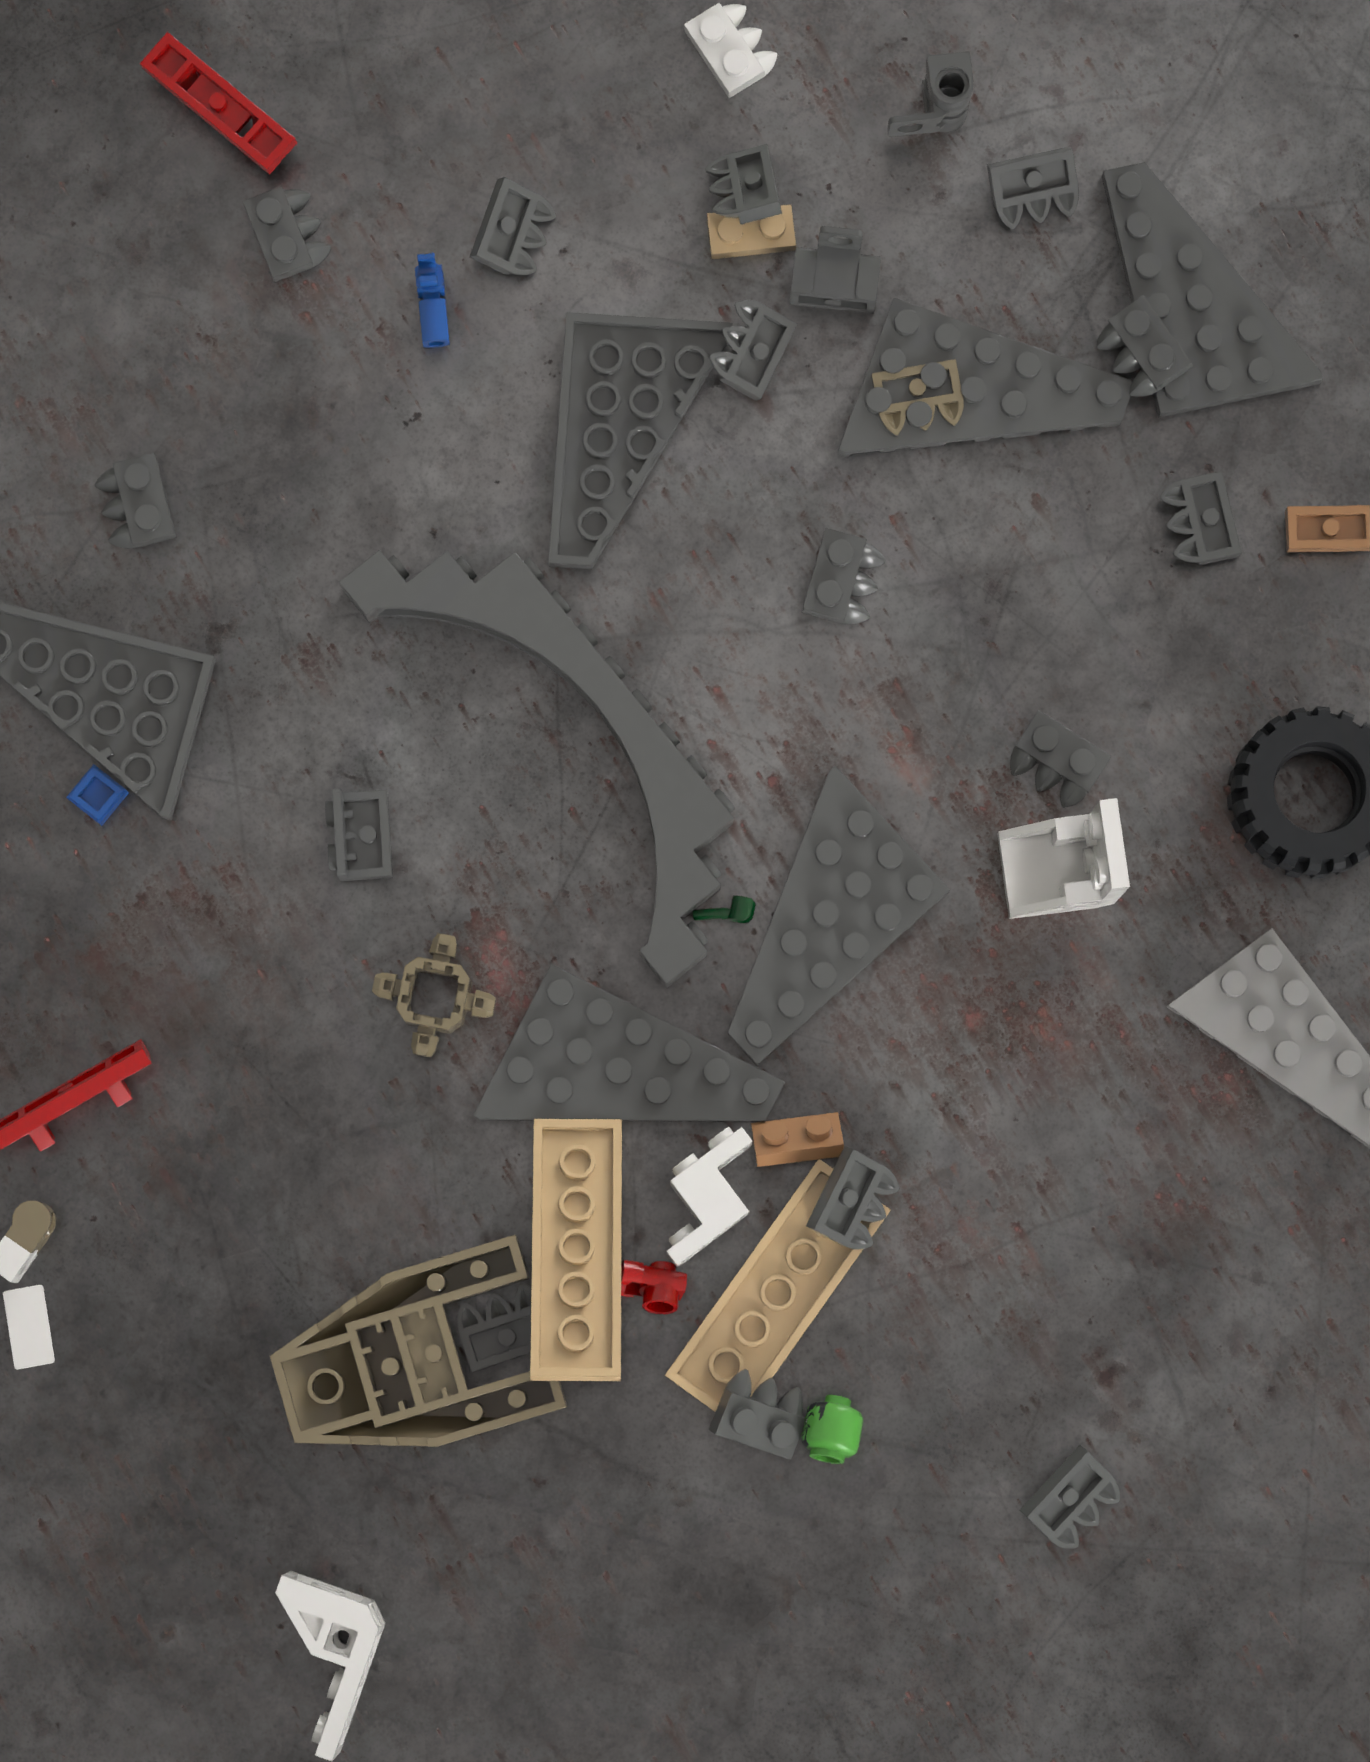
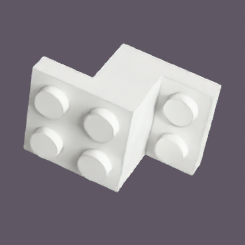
M727 1127L708 1142L707 1146L710 1148L708 1153L700 1159H697L693 1153L672 1169L676 1177L670 1180L671 1187L700 1224L698 1228L694 1229L689 1223L669 1238L672 1247L667 1250V1255L677 1268L745 1218L749 1213V1210L719 1172V1170L751 1147L753 1141L742 1127L736 1132Z

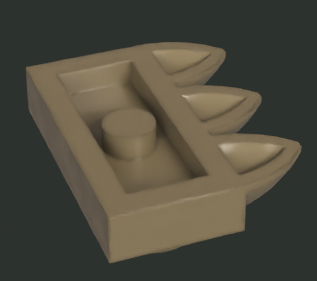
M956 359L937 362L946 371H949L952 394L893 403L886 411L879 413L882 423L895 436L900 433L905 423L908 407L917 401L927 403L932 410L930 422L920 427L924 431L929 428L933 421L936 406L947 422L953 426L958 423L962 416L964 399L961 392ZM926 364L903 368L898 373H888L886 371L872 373L873 387L883 388L882 382L919 376ZM916 378L910 382L909 392L911 395L919 397L925 393L926 385L921 379Z

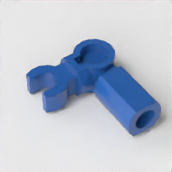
M435 253L417 254L418 266L415 267L418 298L423 299L418 301L423 347H444L450 345L446 301L444 298H440L445 296L442 264L436 263Z

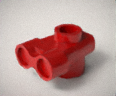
M623 1259L621 1263V1296L632 1298L634 1296H642V1307L650 1313L671 1314L677 1311L678 1301L681 1300L686 1291L687 1273L677 1272L676 1265L666 1261H656L647 1266L643 1262Z

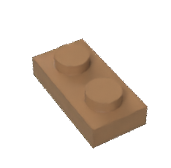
M1370 505L1288 506L1285 509L1286 552L1370 551Z
M838 1112L751 1123L757 1167L840 1157L844 1148Z

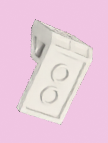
M1117 798L1099 800L1090 814L1054 818L1002 830L997 833L1009 919L1094 909L1112 905L1130 887Z
M289 1571L281 1575L275 1593L311 1655L346 1667L345 1669L340 1667L339 1671H336L327 1694V1698L334 1700L330 1712L325 1711L323 1715H320L311 1740L319 1744L315 1756L333 1761L341 1752L381 1638L385 1621L375 1600L297 1572ZM340 1630L350 1634L346 1644L342 1643L339 1639Z

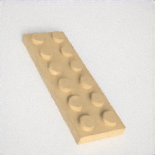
M534 1119L530 1381H621L622 1119Z
M820 1159L815 1163L665 1374L667 1378L714 1412L717 1410L728 1382L744 1369L749 1371L752 1382L751 1396L760 1384L773 1378L863 1250L852 1249L838 1244L806 1227L833 1171L832 1167ZM883 1205L887 1217L891 1210ZM884 1219L877 1222L861 1220V1223L867 1228L872 1237Z

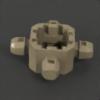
M437 933L433 938L429 951L433 958L417 957L406 964L402 980L397 979V974L390 973L376 974L374 978L372 992L379 998L393 1001L394 997L398 998L396 1009L408 1026L418 1027V1031L413 1032L411 1048L415 1055L431 1058L436 1052L439 1042L436 1031L451 1034L464 1025L466 1011L471 1012L472 1017L480 1018L492 1017L494 1014L496 998L490 993L476 990L475 994L470 993L472 981L461 965L451 963V959H456L457 952L456 938L451 935ZM419 972L453 977L458 980V989L450 1019L416 1014L411 1011L410 1006L415 981L418 979Z

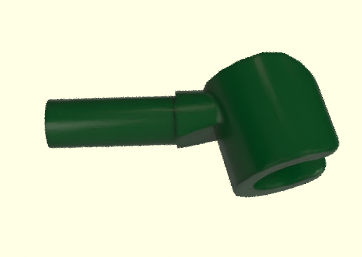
M733 895L730 909L722 907L693 910V919H728L733 922L747 924L753 919L756 903L752 898Z

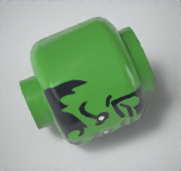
M826 1395L824 1402H815L808 1406L801 1441L804 1447L810 1450L809 1456L811 1458L826 1463L843 1464L845 1458L857 1453L863 1427V1417L859 1411L851 1407L852 1401L850 1399L837 1395Z

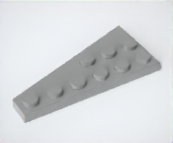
M1273 928L1166 1006L1178 1016L1181 1015L1197 1026L1198 1030L1211 1039L1214 1038L1230 1049L1237 1057L1280 1087L1312 1106L1313 1110L1323 1117L1329 1118L1345 1129L1352 1137L1370 1149V1056Z

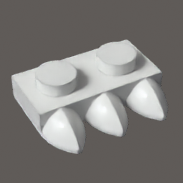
M718 3L684 24V31L728 98H731L765 77L774 67L778 54L772 51L752 52L761 38V29L748 27L737 30L736 27L739 26L745 16L746 6L740 4L721 6Z

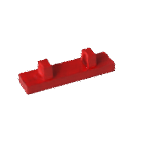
M167 32L140 62L144 71L269 175L297 144L294 136L170 33ZM252 119V128L244 137L239 136L238 133Z
M141 1039L0 1119V1150L29 1134L40 1152L55 1144V1136L47 1123L104 1090L108 1092L116 1107H120L132 1100V1093L124 1079L152 1064L150 1053Z

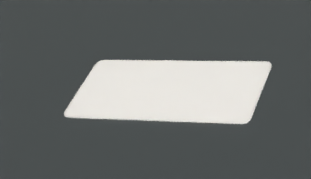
M35 1285L4 1291L3 1298L14 1368L18 1370L54 1363L55 1358L43 1286Z

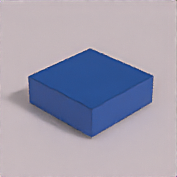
M93 764L66 798L103 826L129 792Z

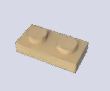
M781 205L782 214L745 224H740L739 218H728L716 213H707L711 259L795 251L796 240L792 206Z

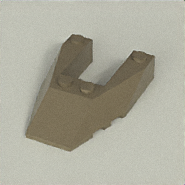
M512 1235L387 1273L323 1320L314 1324L273 1353L270 1359L294 1443L438 1447L568 1407L560 1381H530V1371L468 1390L443 1305L530 1279L518 1237Z

